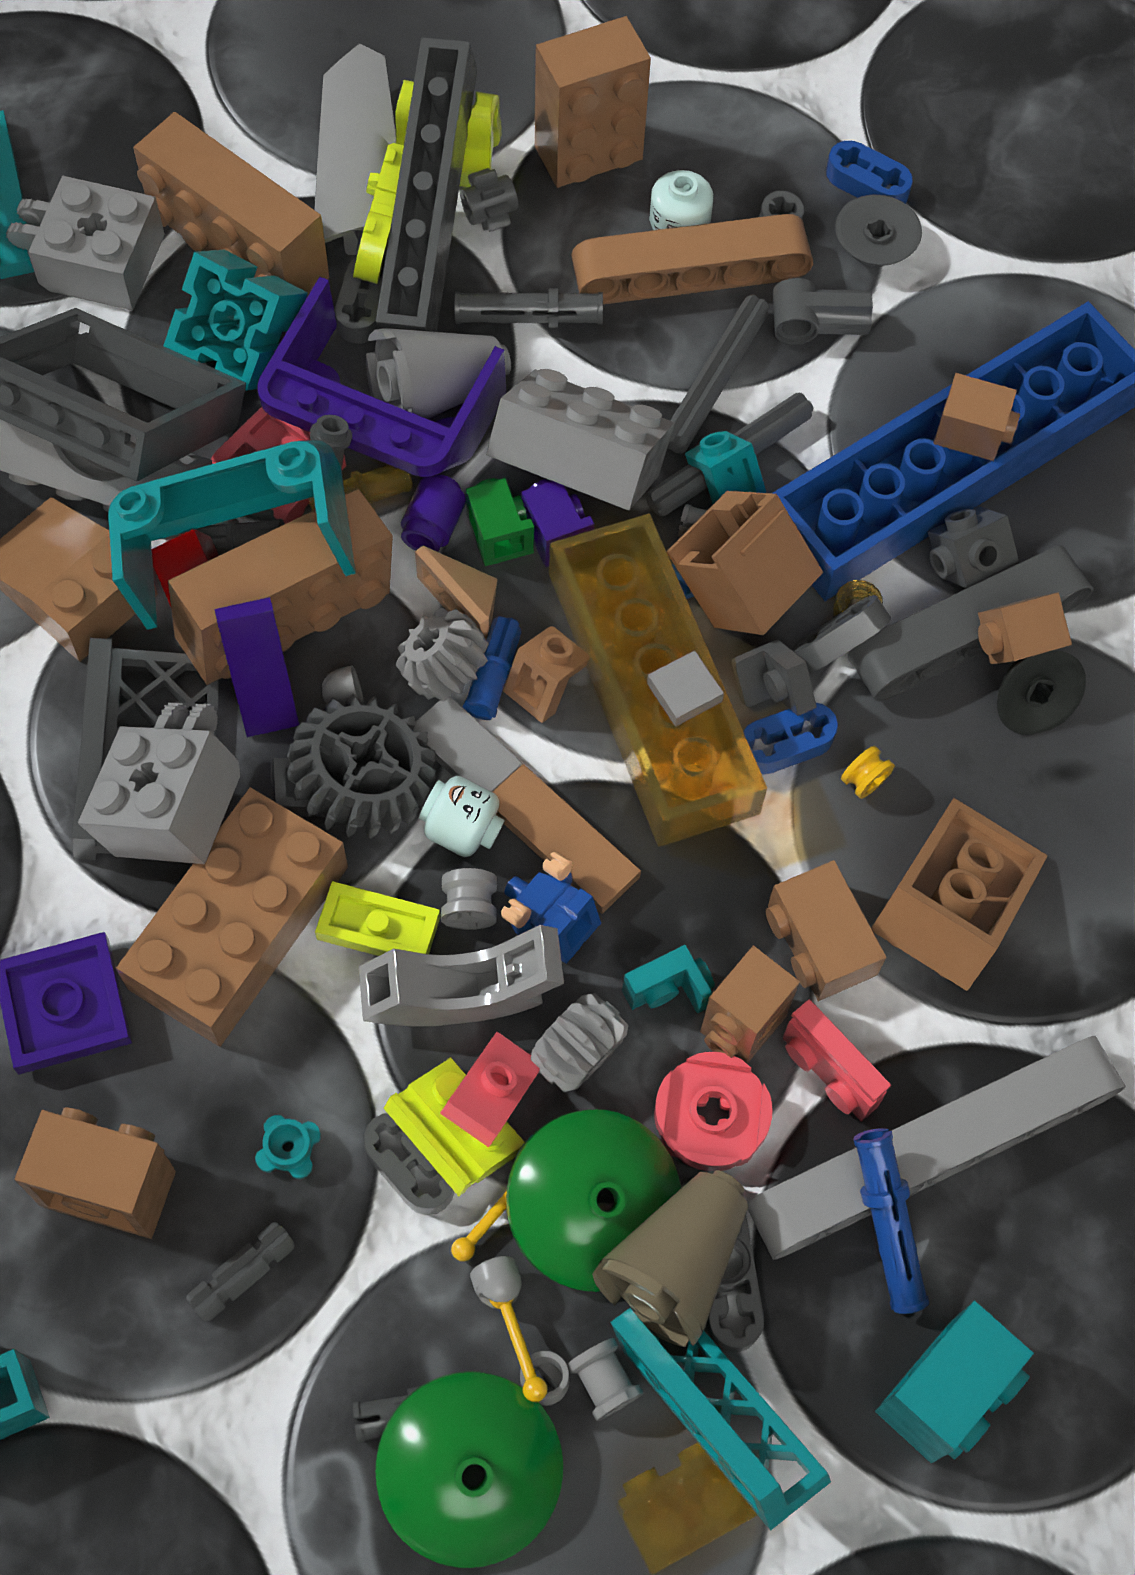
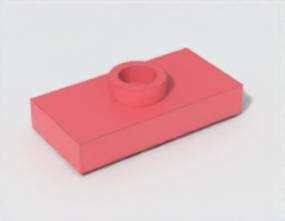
M496 1032L440 1114L489 1147L540 1069L530 1060L531 1055L499 1032Z

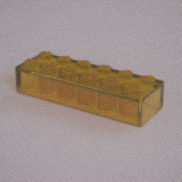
M650 513L550 543L549 576L577 646L590 656L586 668L658 847L759 815L762 810L767 786ZM696 651L724 692L723 701L675 726L648 686L647 677L648 674Z

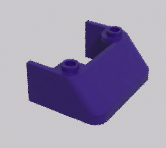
M319 277L258 380L257 390L264 411L276 419L310 432L312 425L321 416H339L348 423L349 429L352 432V441L347 448L420 477L434 476L464 464L471 459L498 410L501 397L506 394L504 349L494 347L456 417H447L436 422L342 385L338 373L332 367L317 361L337 327L329 280Z

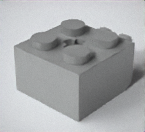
M62 175L50 203L40 200L34 201L32 198L20 201L17 214H19V218H22L28 224L24 225L21 222L11 223L6 232V238L17 248L28 250L37 281L41 286L50 292L133 311L165 235L155 196Z
M168 703L161 710L162 715H159L154 728L119 727L78 824L115 857L205 864L240 778L239 761L214 735L218 724L217 711L214 710V706H211V704H196V706H192V711H189L183 703Z

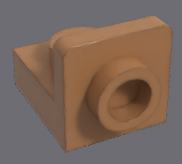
M550 626L518 648L503 692L543 723L556 713L569 678L587 666L590 656L558 629Z

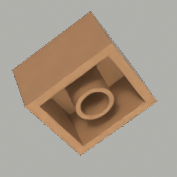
M63 1108L61 1115L41 1110L14 1180L40 1207L152 1239L176 1170L164 1153L165 1150L158 1143L154 1142L155 1135L143 1128L129 1124H121L118 1131L97 1126L98 1119L95 1116L74 1108Z

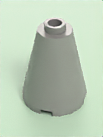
M382 328L374 330L369 334L368 341L376 340L375 352L366 353L367 379L371 396L426 419H430L464 403L495 346L504 349L505 375H508L511 370V359L508 349L505 345H500L494 336Z

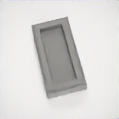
M451 696L444 702L441 700L415 722L413 732H428L426 748L435 750V760L453 777H464L491 792L523 764Z

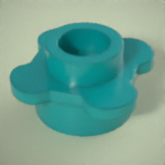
M274 1115L268 1118L264 1123L263 1148L255 1156L257 1166L260 1170L267 1173L277 1169L290 1172L295 1179L307 1177L313 1169V1164L310 1160L313 1145L321 1139L318 1126L311 1121L302 1124L294 1119H285L281 1115ZM286 1142H292L294 1148L292 1151L286 1152L283 1150V1145Z

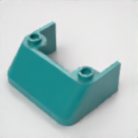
M294 441L135 485L120 492L111 502L108 511L112 579L146 629L158 627L151 541L314 497L318 526L344 575L356 574L341 465L333 449L323 441Z

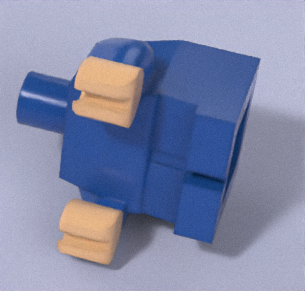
M552 852L550 854L552 860L545 859L543 862V870L549 875L539 872L529 884L515 876L507 883L504 893L511 898L508 901L511 907L507 908L504 906L501 910V916L511 923L517 935L539 925L558 928L561 961L567 964L582 944L598 928L601 920L593 896L581 888L578 890L571 886L573 881L571 873L572 862L561 854Z

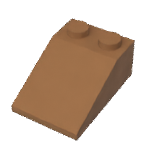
M50 497L0 539V590L79 662L89 655L90 638L107 639L136 614L112 579L109 530L56 499ZM155 587V597H156V596L158 595V593H157V590H156V587Z
M953 798L871 929L894 947L901 949L936 971L940 976L968 991L998 949L1048 855Z

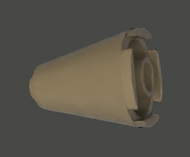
M715 1170L713 1174L699 1172L599 1262V1265L592 1273L596 1286L614 1306L622 1297L635 1310L634 1313L649 1331L658 1338L685 1347L689 1340L692 1345L696 1344L705 1328L748 1210V1203L743 1196V1186L734 1177L720 1170Z

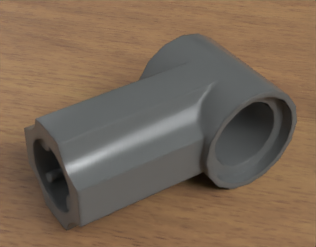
M804 278L783 280L773 289L775 337L785 344H804L813 340L818 334L869 335L873 309L872 293L869 290L816 289L813 282Z

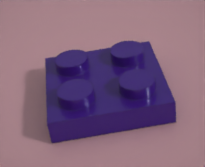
M105 932L0 960V1005L13 1069L18 1075L132 1044L111 946Z

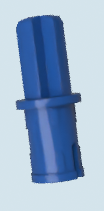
M497 616L491 623L486 638L489 645L484 653L488 661L484 666L477 669L475 673L477 680H472L467 698L463 703V708L475 718L492 720V717L495 718L497 715L498 704L512 667L511 663L522 632L516 619Z

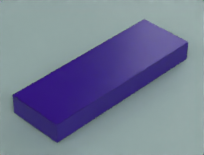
M270 597L214 609L246 736L251 737L298 726V716Z

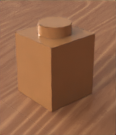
M955 373L933 444L994 461L1001 441L1011 444L1018 425L1020 413L1011 411L1017 390Z
M1059 592L1032 597L978 612L980 620L978 628L979 642L983 651L989 655L991 664L1013 662L1072 645Z

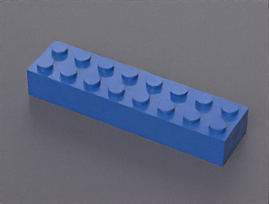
M1087 301L966 375L1017 390L1011 411L1020 413L1018 425L1011 444L1001 441L994 461L933 444L951 385L773 492L772 494H777L823 571L821 576L812 584V587L824 601L829 600L929 537L927 531L944 524L945 518L956 511L977 507L1135 407V349Z

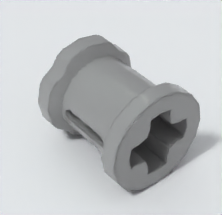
M614 1338L593 1346L567 1364L570 1374H578L595 1405L592 1414L596 1422L620 1411L644 1394L640 1385H633L619 1362L615 1354L618 1345Z

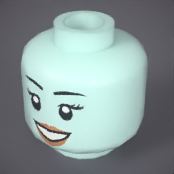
M687 170L668 172L658 178L651 194L649 221L653 230L710 224L714 194L709 182L701 175Z
M454 776L447 783L438 780L418 818L426 822L424 833L429 840L463 857L474 854L480 845L490 849L505 821L496 816L499 808L498 796L461 776Z

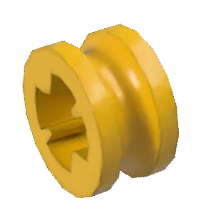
M871 746L861 753L841 776V780L846 785L854 784L856 786L855 794L860 799L867 797L889 777L895 767L890 760L882 761L880 759L881 751L876 746Z

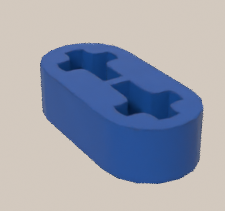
M856 141L839 142L832 147L829 153L826 175L829 181L837 188L857 198L873 194L886 195L906 204L913 180L909 169L901 163ZM849 162H850V163H853V164H851L848 168L843 167V166L848 165ZM890 183L894 184L890 187V189L884 188L887 187Z
M816 703L817 708L799 716L790 709L756 720L747 725L742 732L738 748L739 760L752 773L764 775L818 757L827 752L834 742L838 727L835 714L825 705ZM809 721L813 727L822 726L820 737L815 738L811 732L799 734L802 732L804 722ZM761 738L765 745L776 743L773 745L770 756H765L762 750L752 751L755 739Z

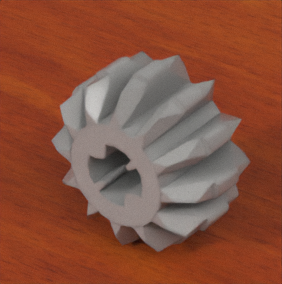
M441 607L435 611L431 618L423 615L420 624L415 629H408L410 636L397 648L401 656L398 658L396 666L401 671V675L408 681V685L416 693L424 695L428 700L436 697L444 702L453 691L462 694L465 684L469 680H477L475 674L477 669L484 666L488 661L484 653L489 643L484 638V634L476 627L477 624L457 609L448 612Z
M597 994L582 995L545 1030L544 1035L536 1042L535 1047L532 1049L530 1060L540 1069L539 1073L551 1084L555 1083L563 1092L578 1089L623 1042V1039L627 1036L628 1024L619 1016L620 1012L608 1001H603Z

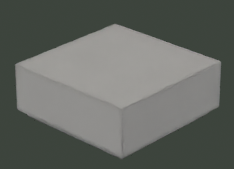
M696 651L648 674L647 677L648 686L675 726L723 701L724 692Z

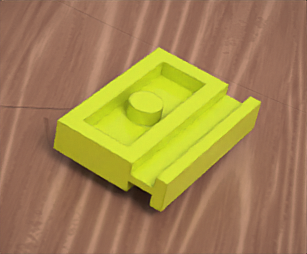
M449 1058L410 1083L407 1089L401 1093L391 1095L383 1109L454 1192L461 1196L471 1185L476 1182L479 1183L515 1158L520 1147L525 1142L506 1122L492 1144L487 1147L440 1114L466 1076L453 1059Z

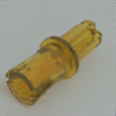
M386 465L363 474L356 470L351 472V478L343 480L345 495L359 489L370 505L397 494L412 491L410 474L391 465ZM314 497L308 498L310 508L313 511L316 509Z

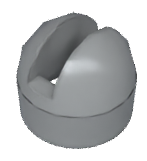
M353 665L336 669L326 676L322 683V697L326 703L333 697L344 706L347 698L354 693L359 703L364 705L360 681Z
M539 1351L530 1355L535 1372L538 1370L542 1377L555 1389L547 1392L545 1398L539 1401L542 1406H552L565 1396L569 1388V1370L566 1362L558 1354L550 1351ZM520 1369V1384L523 1388L525 1378L522 1369Z

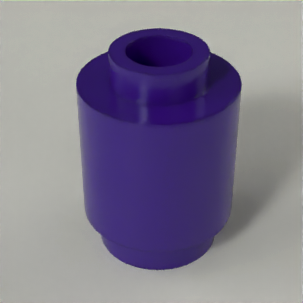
M434 475L433 477H424L419 481L401 520V527L403 529L401 539L411 549L416 551L420 547L425 546L439 552L441 547L449 543L466 504V496L454 479L445 475Z

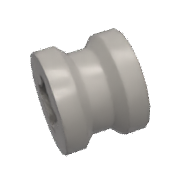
M462 868L451 870L442 876V891L447 894V903L441 907V922L456 929L476 930L493 926L496 923L497 909L491 903V895L497 891V876L482 869Z

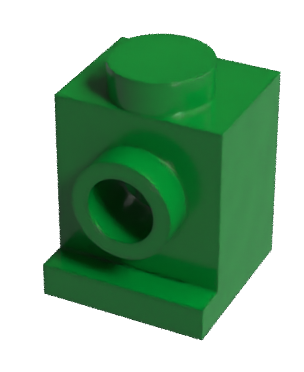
M505 478L486 479L479 482L476 486L465 489L467 518L484 566L534 553V525L531 518L527 519L526 510L520 495L512 497Z

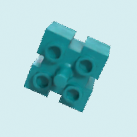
M225 249L194 252L182 287L184 292L192 295L189 307L175 309L163 346L200 363L217 361L216 370L246 382V391L257 389L261 374L279 346L278 342L281 333L288 331L304 304L308 292L275 275L255 277L258 266Z

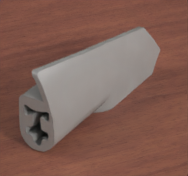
M358 44L323 75L314 210L321 214L325 243L343 236L345 253L348 255L358 254L364 226L374 196L366 192L370 172L380 174L388 145L396 143L385 55L362 44Z

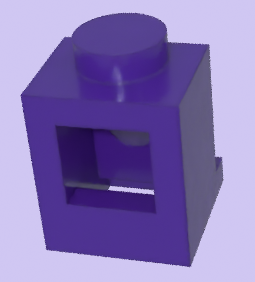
M549 479L540 480L529 489L522 491V501L527 519L531 518L534 525V545L545 567L593 550L594 522L591 516L585 517L583 507L576 494L568 495L564 485Z

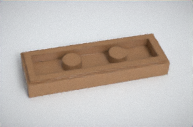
M524 764L493 791L499 798V808L496 816L504 819V825L543 861L545 859L551 861L552 857L550 854L552 852H557L570 860L573 864L571 869L573 876L571 886L578 890L581 888L592 895L596 908L601 914L640 878L641 870Z

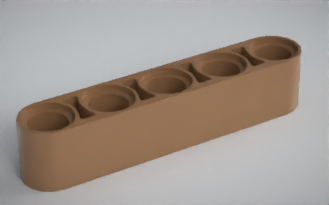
M793 214L591 238L577 244L571 254L579 293L603 292V304L781 282L789 278H800L806 275L813 266V258L803 220Z

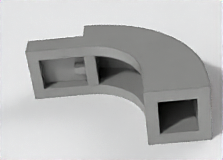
M539 925L492 948L465 954L431 955L392 949L359 966L363 1021L396 1026H442L500 1018L542 1004V993L564 984L558 928Z

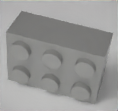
M551 369L533 370L501 397L486 452L487 456L626 510H630L659 477L675 422L662 418V414L658 410L646 405L630 406L617 401L611 392L602 388H583L568 382L564 374Z

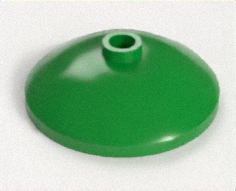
M598 1109L565 1114L548 1122L535 1132L524 1144L512 1166L506 1194L507 1215L512 1235L519 1249L531 1265L550 1280L572 1289L599 1292L600 1289L596 1286L592 1275L599 1262L681 1189L676 1166L663 1143L653 1132L633 1118L617 1112ZM603 1188L610 1190L614 1197L612 1207L606 1212L602 1211L597 1205V1195Z
M481 1371L454 1372L432 1379L421 1385L405 1398L394 1411L385 1426L378 1445L375 1465L376 1487L388 1522L403 1542L415 1552L431 1561L446 1566L458 1568L484 1567L508 1559L521 1551L538 1536L547 1524L561 1492L563 1480L561 1444L556 1428L545 1409L539 1402L527 1400L521 1386L505 1377ZM472 1464L481 1465L485 1470L483 1481L473 1487L465 1485L462 1482L464 1469Z

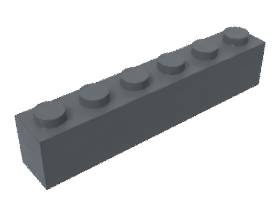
M421 37L376 317L379 329L390 328L437 332L468 135L467 124L471 115L477 77V66L469 41Z

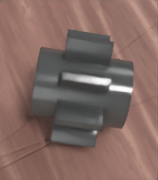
M489 168L469 174L468 180L471 187L460 190L462 207L471 225L481 223L483 230H489V232L511 225L508 213L518 210L519 204L516 190L508 175L497 177L496 170H490Z

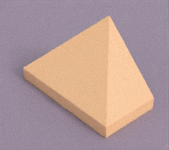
M422 546L415 551L417 578L448 612L457 609L473 620L486 639L493 619L498 579L428 547Z

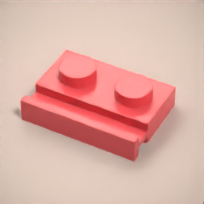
M808 999L791 1015L793 1018L789 1021L783 1035V1039L787 1042L785 1045L786 1051L801 1069L807 1072L812 1069L827 1085L825 1087L827 1096L839 1110L845 1114L852 1112L862 1122L878 1108L891 1084L823 1012Z

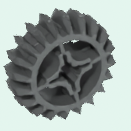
M354 693L347 698L344 706L332 697L326 703L324 711L314 708L308 714L306 723L301 722V725H298L293 737L295 741L290 744L287 754L288 762L290 763L287 771L288 781L296 783L294 789L295 801L310 800L306 809L308 818L323 813L327 816L324 823L326 830L334 827L336 822L346 825L345 831L349 838L355 834L357 827H363L370 839L378 834L380 826L392 834L398 830L401 821L409 824L410 821L414 820L418 810L424 806L430 794L429 790L436 779V770L432 768L435 762V750L426 748L428 732H413L416 724L414 715L400 719L397 716V703L388 707L387 710L379 708L376 695L369 699L367 705H361ZM369 756V762L366 764L365 767L362 766L366 757ZM358 765L362 766L359 773L356 776H353L355 769H357ZM329 773H331L333 776H335V777L337 778V780H338L339 783H337V782L329 775Z

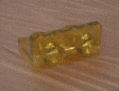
M698 1442L677 1454L681 1466L660 1477L656 1468L653 1467L622 1485L627 1496L618 1500L616 1508L650 1575L658 1573L758 1516Z

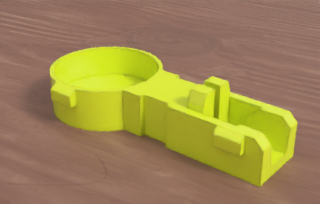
M396 143L388 145L380 174L370 172L366 192L374 196L364 226L353 277L378 284L388 247L403 145Z

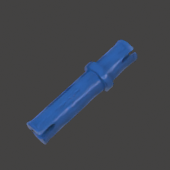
M883 1128L871 1129L861 1132L853 1138L865 1184L860 1190L864 1206L870 1207L879 1254L891 1300V1310L899 1314L914 1313L925 1309L929 1305V1297L926 1295L917 1247L906 1205V1200L910 1196L909 1185L905 1179L900 1177L892 1141V1131Z

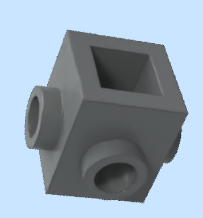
M977 507L973 510L965 509L948 515L945 518L944 524L927 531L932 546L929 557L935 572L940 578L966 589L1019 563L1007 515L983 507Z

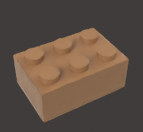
M627 16L536 44L535 148L557 188L573 182H583L591 176L615 168H624L643 159L651 57Z

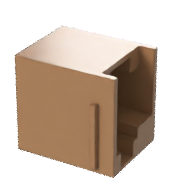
M726 491L666 552L714 628L764 635L823 573L777 494Z

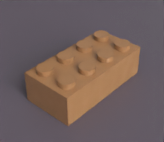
M173 112L133 147L139 169L137 171L138 178L143 185L144 193L156 197L163 227L168 225L182 235L184 241L196 252L225 249L258 266L255 277L275 275L308 292V295L319 277L327 280L330 278L321 214L178 113Z
M359 489L345 495L356 574L344 575L318 526L315 509L168 580L175 638L206 685L220 678H231L214 609L270 597L282 651L284 652L292 646L294 641L314 631L322 632L328 630L341 617L359 608H371L390 593L393 535Z
M250 787L219 828L205 864H192L117 965L116 970L127 990L221 1047L325 901L332 881L338 882L347 870L348 864L343 842Z

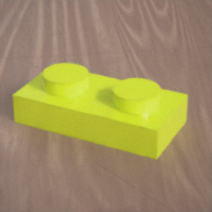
M332 881L315 930L317 940L380 956L392 949L429 954L440 921V910Z

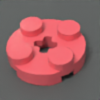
M722 1052L698 1053L687 1058L685 1063L678 1065L663 1079L656 1097L654 1116L662 1143L671 1156L699 1170L724 1171L748 1163L753 1154L763 1144L772 1120L771 1096L765 1084L762 1086L759 1078L751 1072L752 1068L742 1059L736 1056L730 1058L726 1053ZM712 1097L720 1099V1108L729 1111V1118L719 1119L717 1125L707 1124L705 1117L697 1113V1106H706L709 1098Z

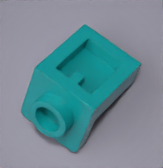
M722 431L709 434L700 441V445L685 453L688 464L703 472L713 504L726 491L767 493L752 443L732 433Z
M683 945L624 975L622 993L632 1010L646 1003L649 1008H656L679 994L678 987L682 986L695 1011L700 1013L706 1010L709 997L712 995L711 989L715 987V983L703 959L700 957L693 959L686 945Z

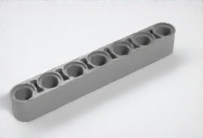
M1097 1037L1085 1038L892 1130V1141L900 1177L908 1182L911 1196L1107 1101L1124 1090L1126 1086ZM857 1148L784 1181L747 1202L748 1211L773 1260L785 1257L871 1215L870 1207L864 1206L860 1190L865 1184Z

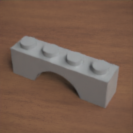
M0 419V471L9 473L10 480L24 485L43 484L56 488L58 496L70 500L81 501L90 499L102 503L103 509L107 512L113 499L129 487L212 464L211 459L190 453L136 482Z

